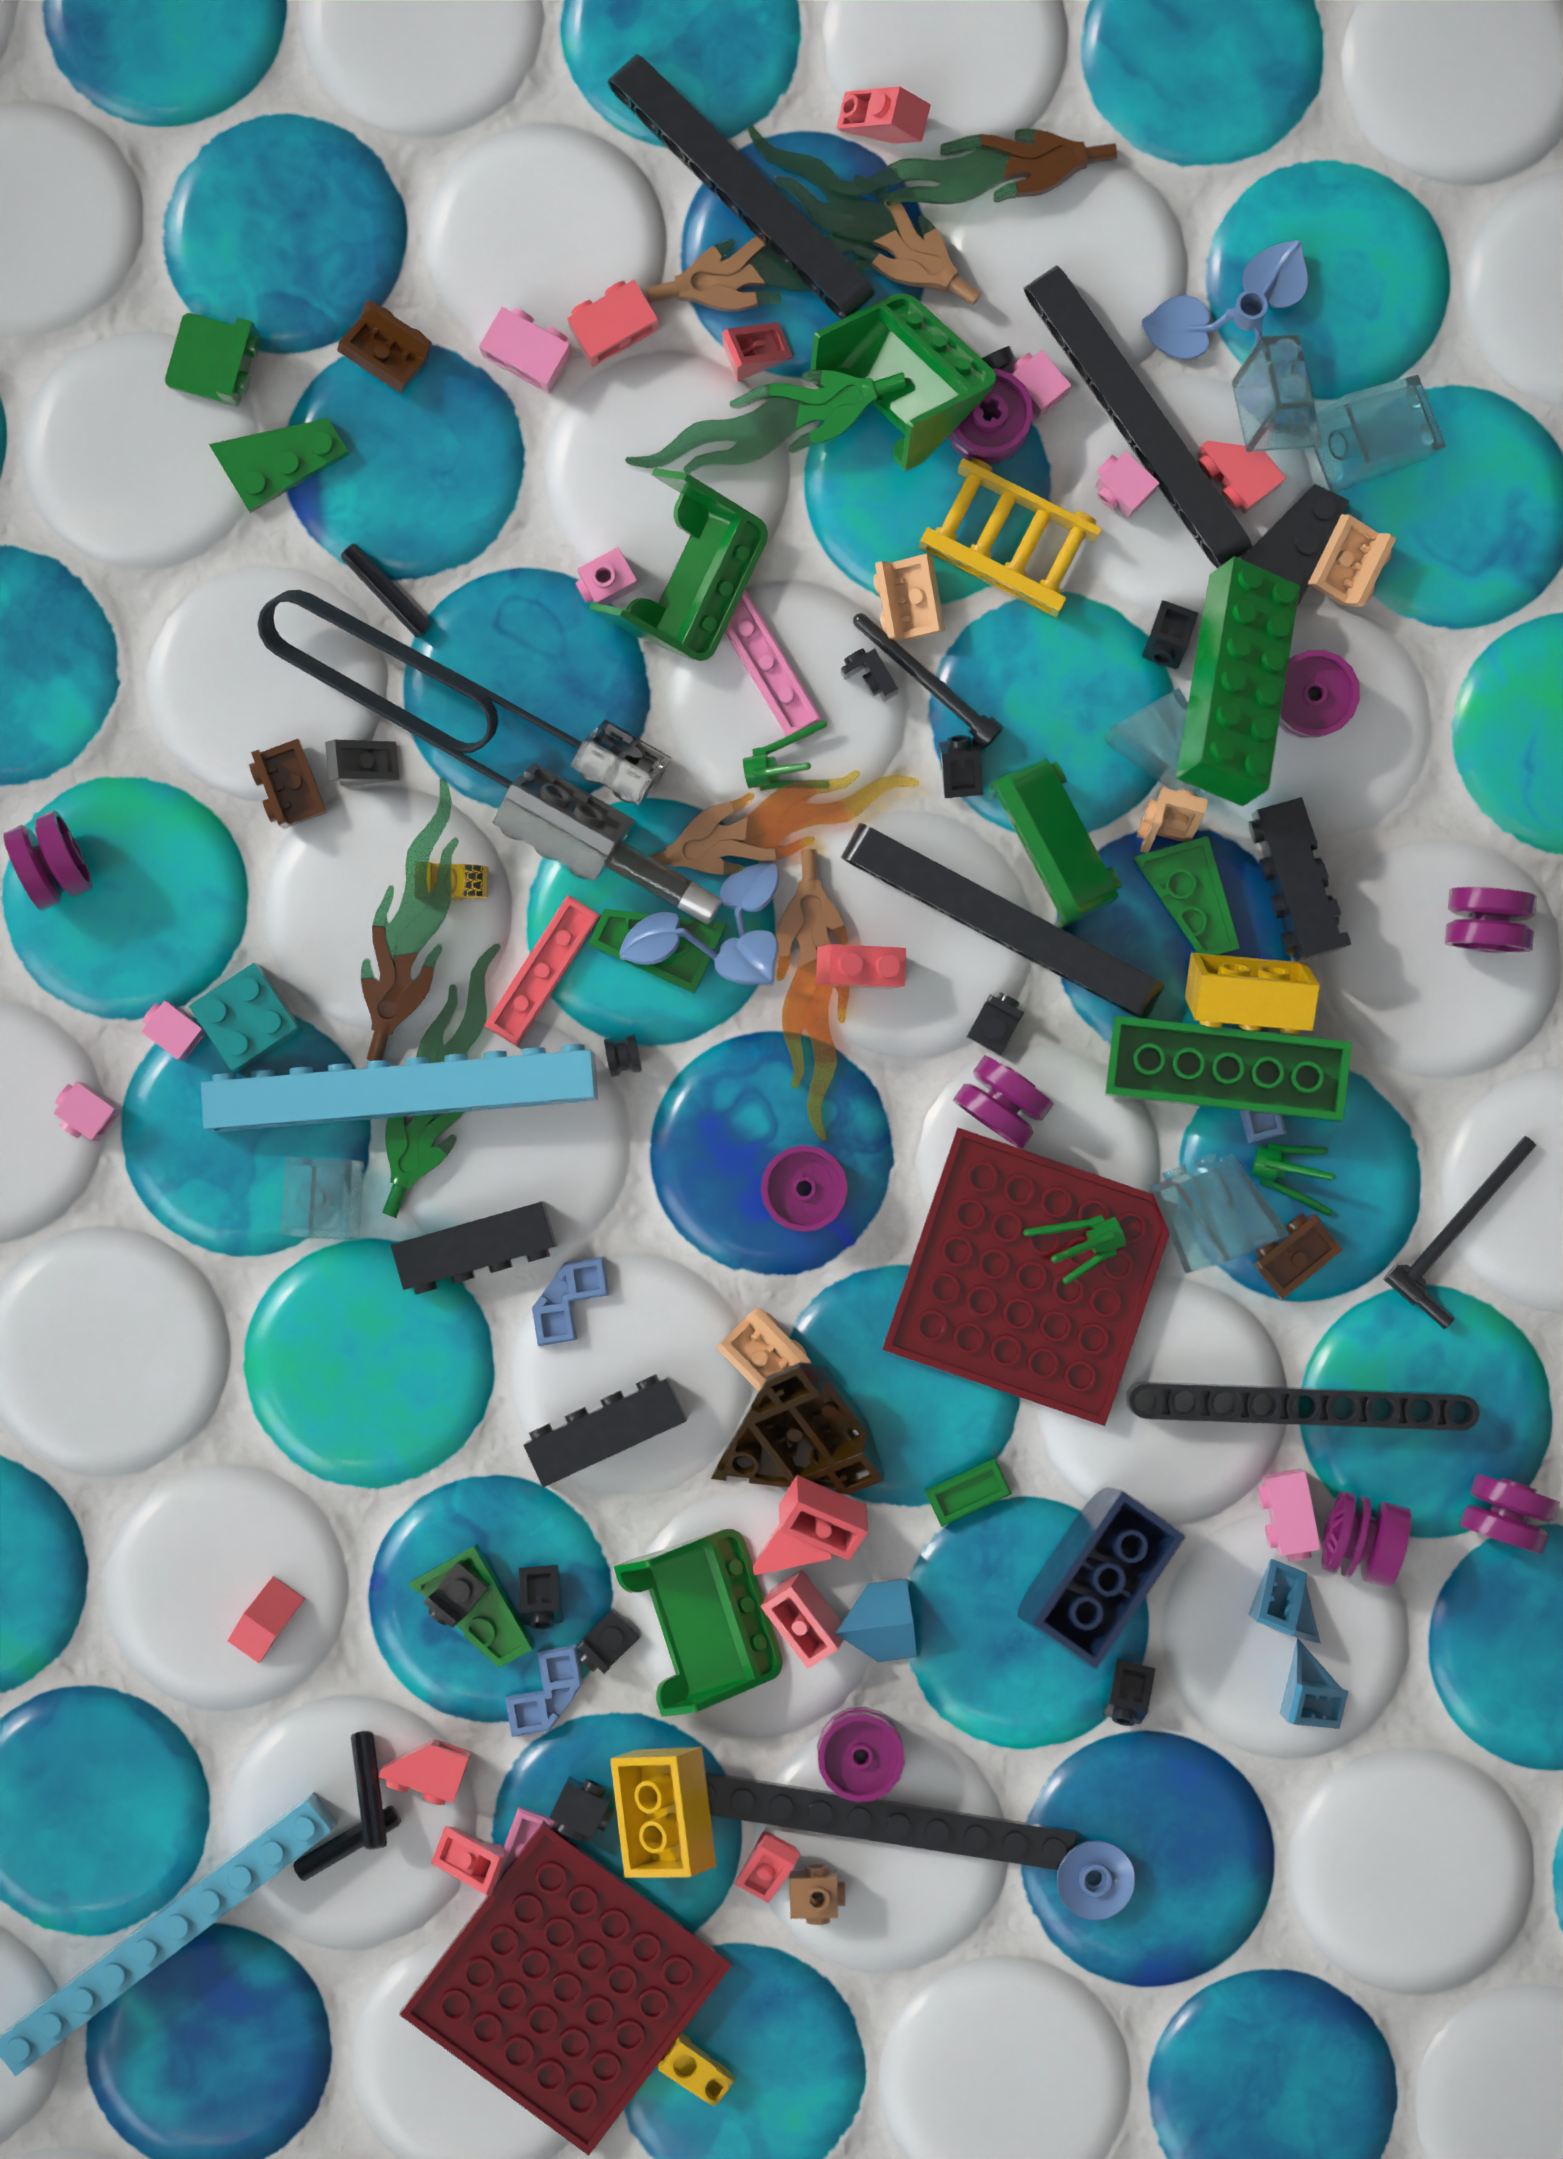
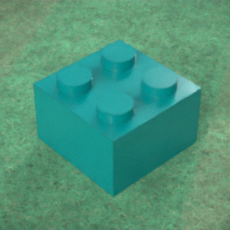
M252 963L189 1005V1008L230 1070L236 1073L242 1072L303 1031V1028L262 966L256 963Z

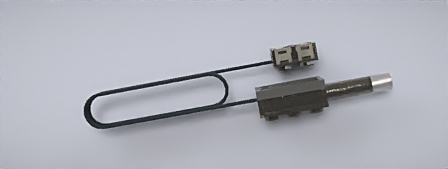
M287 590L268 601L262 608L257 623L259 636L265 647L273 654L508 788L509 790L492 822L500 827L506 836L514 840H523L535 847L536 852L542 857L550 860L556 859L565 864L579 878L591 879L595 882L608 868L706 925L712 921L722 903V898L624 842L635 819L535 762L525 770L523 776L520 775L512 782L463 753H473L483 748L495 735L498 726L497 710L493 704L495 702L579 749L571 767L578 770L580 776L585 780L595 784H603L613 790V794L618 799L627 803L640 805L660 783L672 757L607 720H604L597 726L594 732H591L581 742L488 689L303 590ZM280 602H290L299 605L472 699L482 708L486 715L487 730L485 736L476 743L459 741L289 644L279 635L275 628L274 613L277 605Z

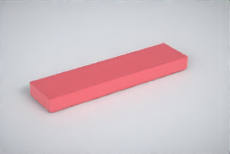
M567 895L484 1026L518 1047L594 929L601 915Z

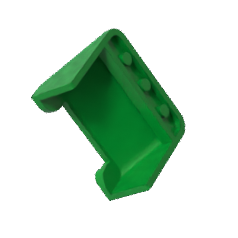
M898 293L888 296L815 332L813 336L809 379L818 388H824L821 385L822 370L837 371L857 378L872 377L874 381L901 372L904 373L907 387L878 396L879 401L873 403V405L905 435V437L895 443L893 448V459L905 472L925 462L995 385L996 375L994 370L918 299L908 294Z
M734 1529L720 1530L613 1566L620 1586L627 1592L638 1593L649 1589L676 1675L666 1678L657 1687L656 1701L661 1717L699 1712L769 1682L780 1674L783 1665L781 1651L771 1620L761 1608L764 1602L757 1577L754 1575L753 1564L745 1540L738 1531Z

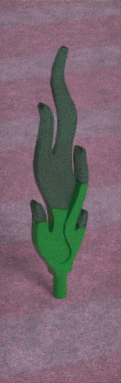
M830 370L804 372L802 374L804 381L822 385L824 388L811 389L785 383L766 384L754 388L748 393L730 401L729 404L733 409H739L759 400L767 401L754 411L730 419L695 422L683 430L660 452L649 456L627 457L625 461L629 465L647 469L664 467L703 444L732 441L737 443L730 449L696 456L684 467L683 471L691 474L697 469L706 466L748 464L762 459L773 452L792 434L807 424L815 421H824L817 429L799 436L789 445V452L795 454L806 447L825 443L843 435L873 403L879 401L878 396L906 388L907 382L903 372L876 381L872 377L857 378Z
M494 944L479 957L470 975L465 1015L453 1037L444 1045V1032L449 1026L458 1006V989L454 984H451L449 986L448 1001L421 1039L416 1057H428L429 1063L445 1062L444 1056L468 1053L471 1046L480 1036L486 1023L485 975L490 963L501 949L500 944ZM465 1112L414 1116L408 1126L405 1125V1117L388 1118L385 1129V1143L391 1170L390 1183H393L382 1213L397 1218L407 1190H412L419 1179L440 1165L450 1154L457 1142L456 1135L452 1134L439 1145L434 1147L433 1145L437 1138L457 1122Z

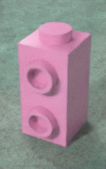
M1299 1468L1262 1475L1263 1486H1258V1496L1262 1510L1268 1509L1271 1524L1265 1525L1269 1548H1276V1553L1282 1557L1288 1556V1561L1311 1558V1551L1320 1550L1321 1547L1306 1471Z

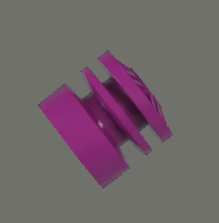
M1342 1490L1325 1524L1322 1538V1569L1335 1573L1340 1566L1341 1574L1351 1577L1359 1562H1361L1363 1581L1391 1588L1400 1573L1411 1530L1410 1509L1382 1501L1374 1515L1371 1516L1370 1498L1361 1495L1356 1502L1355 1494Z

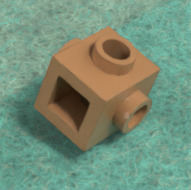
M812 1864L805 1866V1871H791L789 1873L790 1919H806L807 1924L822 1925L830 1923V1918H838V1906H845V1882H837V1870H829V1866L824 1864ZM815 1892L823 1893L819 1897H815L812 1894Z

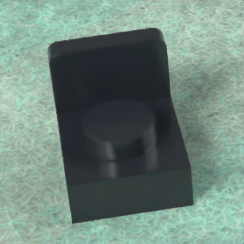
M1162 600L1142 657L1153 661L1157 665L1178 669L1188 647L1199 613Z
M864 648L859 649L844 659L846 665L841 668L840 672L844 680L865 669L867 674L863 675L862 678L873 697L879 694L883 702L897 695L898 687L875 648L867 653Z
M966 735L951 736L947 741L939 742L944 798L983 795L982 762L979 744Z
M1001 992L997 997L990 994L966 1038L1001 1056L1024 1015V1012L1018 1009L1020 1002Z
M460 1560L423 1603L429 1608L428 1612L435 1621L441 1625L446 1626L448 1624L454 1628L465 1618L491 1585L465 1562Z
M558 1565L519 1568L520 1613L524 1625H531L535 1629H548L553 1627L554 1623H562L563 1612L561 1609L560 1570Z
M612 1609L578 1642L577 1646L581 1650L578 1657L591 1671L594 1672L598 1668L605 1674L640 1636Z
M1117 1659L1103 1715L1112 1717L1113 1722L1124 1726H1133L1135 1723L1141 1724L1148 1713L1156 1668Z

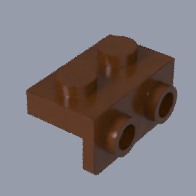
M368 300L363 305L361 318L339 341L337 351L401 394L426 366L432 342L421 331L411 328L396 318L388 309Z
M298 738L263 752L259 749L251 752L254 762L249 764V768L256 785L263 784L268 799L262 802L270 822L277 821L280 827L286 829L327 813L303 746Z
M1300 1213L1285 1225L1284 1228L1288 1232L1277 1242L1270 1238L1254 1251L1257 1258L1251 1262L1252 1266L1281 1300L1342 1251L1341 1247L1320 1223L1321 1219L1317 1214H1309L1306 1217L1303 1213Z

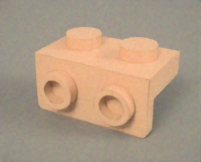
M1341 514L1308 584L1342 606L1363 607L1375 590V582L1383 566L1387 564L1391 557V549L1396 541V537L1391 534L1377 533L1353 516Z
M923 554L892 563L886 561L875 563L877 574L874 575V586L878 595L881 596L883 608L880 621L889 639L905 642L945 632L932 555Z
M1162 787L1157 800L1150 799L1145 815H1142L1137 832V837L1143 839L1140 851L1148 853L1156 835L1181 842L1192 841L1205 814L1208 799L1201 798L1189 790L1175 791Z
M756 1307L716 1346L721 1354L758 1392L767 1376L799 1362L812 1364L803 1346L795 1340H790L779 1328L778 1321L770 1313L763 1312L759 1307Z

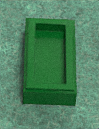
M995 1457L924 1490L941 1527L1012 1494Z

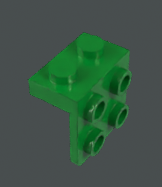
M192 313L184 314L166 372V385L173 390L239 407L242 395L245 396L249 389L251 380L249 369L252 358L257 357L261 345V336L254 323L237 317L236 323L233 325Z

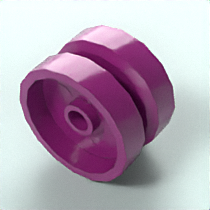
M996 368L993 369L996 375L994 388L948 436L953 449L964 459L971 461L972 458H976L988 465L999 464L1012 458L1025 443L1033 419L1032 399L1025 385L1013 374ZM990 414L993 417L991 421H986L983 419V415Z
M1309 650L1289 658L1279 726L1285 732L1300 738L1321 737L1343 728L1354 716L1360 700L1359 681L1353 668L1341 656L1326 650ZM1310 688L1311 690L1317 688L1319 697L1312 701L1308 696V690Z
M53 810L36 818V835L24 825L4 832L5 847L14 870L26 893L39 910L43 911L60 903L62 893L60 886L72 896L92 889L91 875L81 849L66 822L57 811Z
M1456 887L1449 889L1448 909L1456 915L1472 919H1459L1446 924L1445 944L1484 953L1532 951L1534 931L1526 925L1510 921L1528 920L1536 916L1537 895L1524 891L1485 887Z
M984 1055L973 1070V1074L989 1091L986 1093L973 1084H963L953 1098V1101L990 1130L1016 1147L1023 1149L1034 1132L1031 1125L1017 1115L1020 1111L1033 1120H1043L1054 1103L1036 1089V1086L1012 1068L1005 1067L991 1057Z
M807 1145L787 1148L775 1156L764 1171L761 1185L764 1206L772 1218L787 1229L802 1232L821 1229L835 1220L845 1205L848 1189L845 1172L836 1158L821 1148ZM807 1181L811 1184L812 1191L808 1196L798 1194L796 1187L799 1182Z
M1476 1473L1470 1492L1475 1498L1491 1503L1492 1507L1491 1510H1487L1475 1505L1465 1506L1459 1526L1543 1555L1549 1535L1544 1529L1528 1524L1527 1520L1528 1517H1532L1544 1522L1554 1521L1560 1501L1537 1494V1489L1505 1478H1501V1481Z
M868 1707L847 1708L833 1715L821 1730L817 1743L819 1772L826 1785L839 1797L854 1802L874 1801L889 1793L900 1780L905 1764L902 1739L894 1723L882 1712ZM863 1749L867 1751V1758L859 1761L857 1755H853L854 1752Z

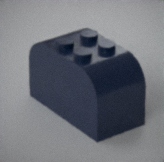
M1106 1487L1094 1495L1084 1506L1025 1593L1018 1609V1618L1082 1664L1097 1670L1186 1536L1123 1490Z

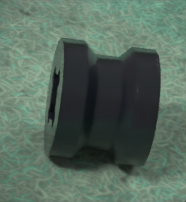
M635 1033L629 1034L625 1039L618 1041L613 1038L604 1039L611 1077L619 1076L622 1071L631 1070L634 1073L642 1071Z

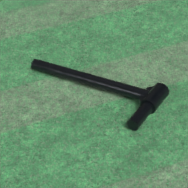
M1524 1136L1411 1267L1409 1265L1396 1264L1383 1278L1388 1285L1412 1306L1416 1304L1443 1329H1446L1455 1318L1426 1293V1280L1423 1276L1537 1146L1527 1136Z

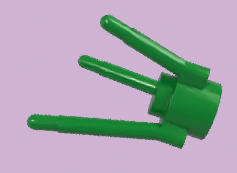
M822 720L765 747L752 749L753 756L743 758V769L748 788L760 787L761 791L769 789H828L830 787L828 781L777 780L781 774L809 770L811 764L805 762L778 766L775 756L768 757V754L825 728L827 722Z
M1268 1143V1147L1258 1146L1251 1176L1260 1178L1259 1185L1271 1187L1327 1216L1333 1213L1331 1208L1275 1180L1276 1178L1284 1179L1286 1171L1319 1179L1335 1180L1336 1176L1334 1173L1288 1163L1289 1157L1282 1155H1324L1328 1152L1326 1147L1281 1146L1273 1143Z
M1102 1215L1087 1220L1028 1228L1023 1231L1025 1236H1035L1092 1228V1230L1086 1232L1088 1241L1052 1256V1262L1058 1263L1090 1249L1095 1254L1100 1252L1063 1278L1064 1284H1069L1102 1261L1116 1256V1249L1126 1246L1125 1237L1117 1219L1111 1217L1104 1220Z

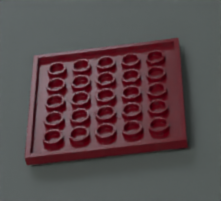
M957 1127L882 1350L1105 1426L1180 1203ZM1102 1215L1104 1220L1111 1217L1117 1219L1124 1234L1126 1246L1116 1249V1256L1102 1261L1069 1284H1064L1063 1278L1100 1252L1095 1254L1090 1249L1058 1263L1052 1262L1051 1258L1064 1250L1088 1241L1086 1232L1092 1230V1228L1035 1236H1025L1023 1231L1028 1228L1087 1220Z
M543 1821L494 1885L491 1895L485 1897L402 2007L399 2015L589 2156L731 1968L732 1961Z

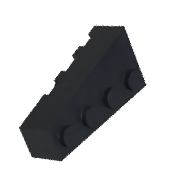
M1302 797L1257 809L1252 813L1253 820L1248 822L1249 831L1254 844L1260 843L1264 858L1259 859V865L1264 880H1270L1274 895L1270 896V903L1275 918H1281L1285 933L1281 934V942L1286 956L1292 955L1293 961L1299 962L1339 951L1352 945L1348 932L1339 933L1337 925H1339L1341 911L1337 899H1333L1332 895L1326 894L1325 888L1329 886V875L1320 857L1314 858L1312 851L1318 849V843Z

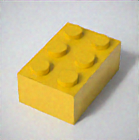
M1191 953L1185 999L1194 1019L1204 1026L1221 1027L1223 1023L1238 1024V1027L1250 1031H1259L1262 1029V1026L1276 1027L1278 1031L1286 1034H1299L1301 1030L1313 1031L1320 985L1307 963Z
M702 1747L636 1749L610 1758L624 1877H692L716 1867Z

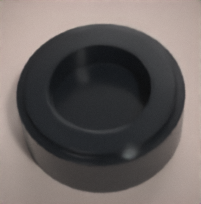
M1007 346L981 359L992 369L1000 370L1013 363L1015 356L1011 347Z

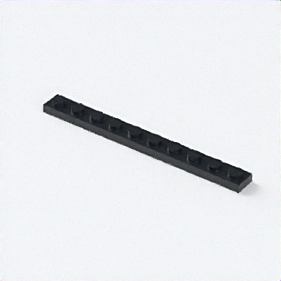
M705 1772L709 1809L712 1816L1054 1870L1059 1869L1062 1860L1074 1848L1076 1832L1071 1829L881 1799L854 1802L839 1797L835 1792Z

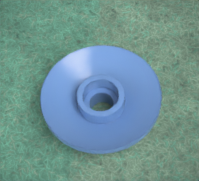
M1088 1841L1074 1847L1064 1857L1058 1869L1057 1889L1062 1902L1072 1913L1084 1919L1103 1920L1114 1916L1127 1905L1134 1891L1135 1873L1129 1858L1120 1848L1105 1841ZM1098 1871V1880L1093 1883L1087 1882L1088 1873Z

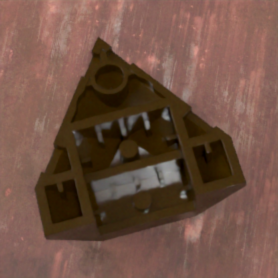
M799 1362L767 1376L712 1473L711 1479L726 1481L727 1476L749 1478V1483L789 1488L798 1475L821 1486L834 1487L837 1493L852 1494L884 1481V1472L869 1423L829 1368Z

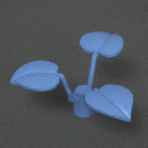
M1299 240L1274 245L1253 257L1244 269L1242 286L1245 291L1238 296L1235 308L1228 309L1226 314L1213 324L1207 325L1209 322V311L1204 303L1195 297L1184 295L1168 299L1151 314L1142 319V328L1150 342L1164 354L1182 360L1197 358L1204 354L1209 347L1207 332L1216 331L1230 319H1233L1235 324L1242 330H1253L1256 339L1258 363L1261 368L1253 369L1245 376L1242 387L1243 398L1253 412L1263 417L1289 422L1297 420L1303 411L1306 400L1305 378L1297 363L1287 356H1278L1268 364L1266 363L1262 335L1263 326L1261 324L1263 323L1268 304L1276 309H1285L1296 305L1305 295L1308 286V272L1303 257L1302 243Z
M775 863L752 865L738 870L723 883L719 897L722 898V905L725 908L735 909L734 915L740 938L726 940L722 944L719 954L688 930L679 928L680 919L677 914L660 912L645 917L629 931L620 949L619 955L621 960H628L640 965L659 963L675 952L679 945V937H683L715 961V968L723 978L738 984L773 985L775 964L779 950L778 941L768 931L757 930L746 933L743 912L744 910L749 912L760 911L773 899L779 884L780 873Z

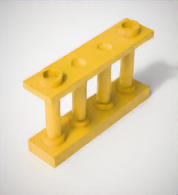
M962 458L957 473L966 477V480L942 527H937L936 530L927 527L920 540L919 549L1057 618L1066 600V597L1060 594L1061 589L1059 586L1083 539L1086 538L1095 543L1102 528L1095 525L1097 521L1090 515L1081 511H1076L1073 514L992 473L993 468L987 463L976 458H972L971 462ZM982 485L998 493L1001 497L976 545L972 544L968 548L956 542L958 537L955 533L979 486ZM1014 503H1017L1035 512V515L1011 562H1006L1005 565H1002L991 559L992 554L990 550ZM1049 520L1069 529L1070 532L1046 579L1040 580L1037 583L1025 577L1027 572L1024 569Z

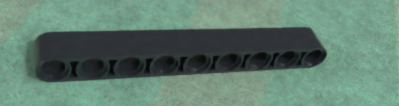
M635 54L608 79V85L615 96L839 319L856 313L875 295L867 279L642 56Z
M1056 265L1023 287L1031 306L1144 468L1159 482L1158 488L1209 561L1218 569L1234 556L1238 558L1251 549L1252 543L1239 521L1064 271Z
M858 824L841 856L844 861L1138 1018L1148 1019L1165 987L1164 984L865 824Z
M1142 1381L1130 1386L1125 1397L1128 1409L1136 1416L1145 1419L1463 1431L1474 1427L1480 1415L1479 1406L1472 1398L1457 1393ZM1149 1389L1154 1394V1404L1150 1409L1141 1411L1135 1405V1397L1141 1390ZM1181 1391L1191 1392L1194 1399L1193 1406L1186 1412L1177 1411L1174 1405L1175 1397ZM1227 1392L1232 1397V1407L1228 1412L1219 1414L1214 1409V1399L1218 1394ZM1260 1394L1269 1395L1272 1402L1271 1409L1264 1415H1257L1253 1409L1254 1399ZM1301 1395H1306L1311 1403L1310 1410L1306 1415L1298 1417L1292 1409L1293 1401ZM1344 1396L1349 1401V1412L1342 1418H1336L1332 1413V1403L1335 1399ZM1384 1398L1389 1406L1388 1413L1384 1418L1376 1420L1371 1413V1406L1377 1399ZM1417 1400L1425 1401L1428 1408L1427 1415L1420 1421H1415L1410 1413L1411 1406ZM1462 1401L1467 1409L1466 1416L1462 1421L1454 1422L1450 1417V1408L1454 1403Z

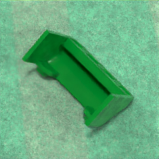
M654 468L652 476L680 493L674 506L673 516L676 525L690 535L659 603L646 598H637L629 603L626 610L591 602L588 609L636 637L688 659L704 661L715 653L767 543V527L760 518L690 474Z
M1044 758L993 781L986 795L989 801L998 797L1061 917L1054 925L1063 929L1113 903L1119 897L1117 889L1122 887V884L1112 866L1105 867L1062 785L1067 782V779L1057 761L1051 764L1047 758Z

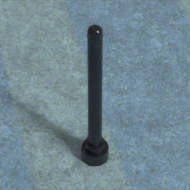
M858 613L854 616L853 624L857 629L971 728L969 733L974 736L972 740L979 744V747L985 750L1004 728L1001 723L993 716L988 718L984 714L982 716L977 714L895 640L889 639L887 634L865 614Z

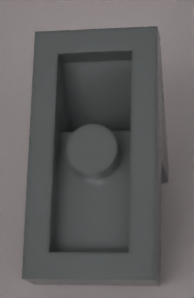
M334 739L325 742L329 781H340L341 786H352L400 780L396 741Z

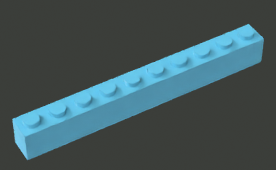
M570 1044L561 1046V1052L546 1053V1048L534 1047L522 1049V1055L507 1057V1051H488L483 1053L484 1059L468 1060V1054H451L444 1056L445 1062L429 1063L428 1057H414L406 1059V1065L391 1066L388 1060L367 1062V1068L352 1069V1064L328 1065V1072L313 1073V1067H295L289 1069L290 1075L275 1076L274 1070L252 1071L251 1078L236 1079V1074L234 1073L212 1075V1081L201 1082L203 1129L214 1133L598 1101L595 1054L591 1050H585L584 1044Z
M315 1792L306 1797L0 2035V2057L16 2077L328 1835L337 1825V1821Z

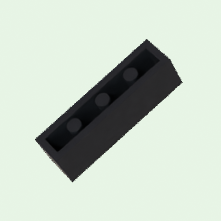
M545 1201L391 1244L403 1290L413 1288L415 1295L438 1289L436 1281L451 1277L452 1284L475 1278L473 1270L488 1266L490 1273L513 1267L511 1259L525 1255L528 1263L550 1257L549 1249L557 1247Z
M654 1374L635 1383L638 1391L624 1397L620 1390L601 1399L600 1402L603 1407L588 1413L586 1407H583L564 1416L567 1423L558 1428L552 1429L549 1423L529 1432L531 1440L524 1443L523 1446L542 1487L544 1488L686 1422V1415L669 1378L666 1377L659 1380L657 1374Z

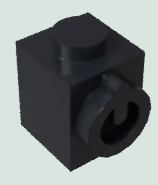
M569 1776L549 1818L555 1821L553 1828L567 1837L588 1842L589 1838L593 1839L597 1829L604 1832L614 1812L613 1809L608 1807L611 1796L605 1793L607 1788L591 1779L586 1778L583 1783Z

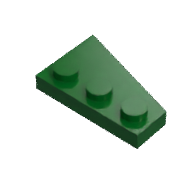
M329 418L209 444L250 513L350 454Z
M1208 836L1132 858L1197 953L1220 955L1240 949Z
M604 909L588 945L621 960L619 955L620 949L629 931L639 921L652 914ZM679 917V928L688 930L715 951L727 926V922L711 921L706 925L699 920ZM679 937V945L675 952L659 963L640 965L628 960L622 961L695 994L711 957L686 938Z
M478 1544L408 1583L417 1593L420 1592L427 1598L435 1591L453 1567L462 1560L491 1585L465 1618L456 1625L464 1632V1636L498 1668L535 1647Z

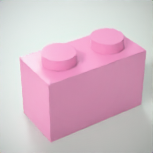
M502 306L479 345L482 356L543 391L550 393L572 355L570 344L566 342L568 338L552 327L548 326L545 331L533 324L534 318L521 309L514 308L511 312Z

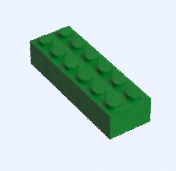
M1235 556L1209 575L1176 779L1243 807L1269 790L1300 585Z
M1114 1015L1105 1096L1341 1122L1344 1118L1352 1042Z

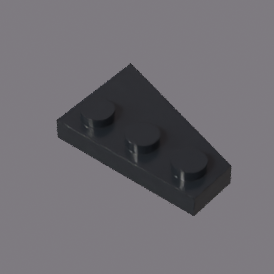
M1314 484L1241 559L1300 585L1298 606L1309 586L1308 582L1341 514L1343 515L1350 500Z

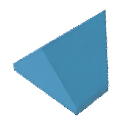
M1271 1559L1248 1615L1256 1622L1291 1636L1321 1644L1306 1585L1307 1573Z
M907 1579L868 1583L835 1634L877 1662L917 1657Z
M1297 1638L1280 1715L1287 1722L1295 1725L1340 1729L1348 1690L1340 1687Z

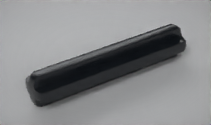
M351 544L342 552L340 556L346 565L416 638H420L430 629L431 623L357 544Z
M361 1731L351 1735V1745L364 1847L368 1850H375L387 1846V1836L374 1735L370 1731Z
M393 1806L384 1808L383 1813L387 1833L400 1825L401 1818ZM357 1824L296 1860L293 1868L300 1880L306 1881L364 1847L362 1824Z

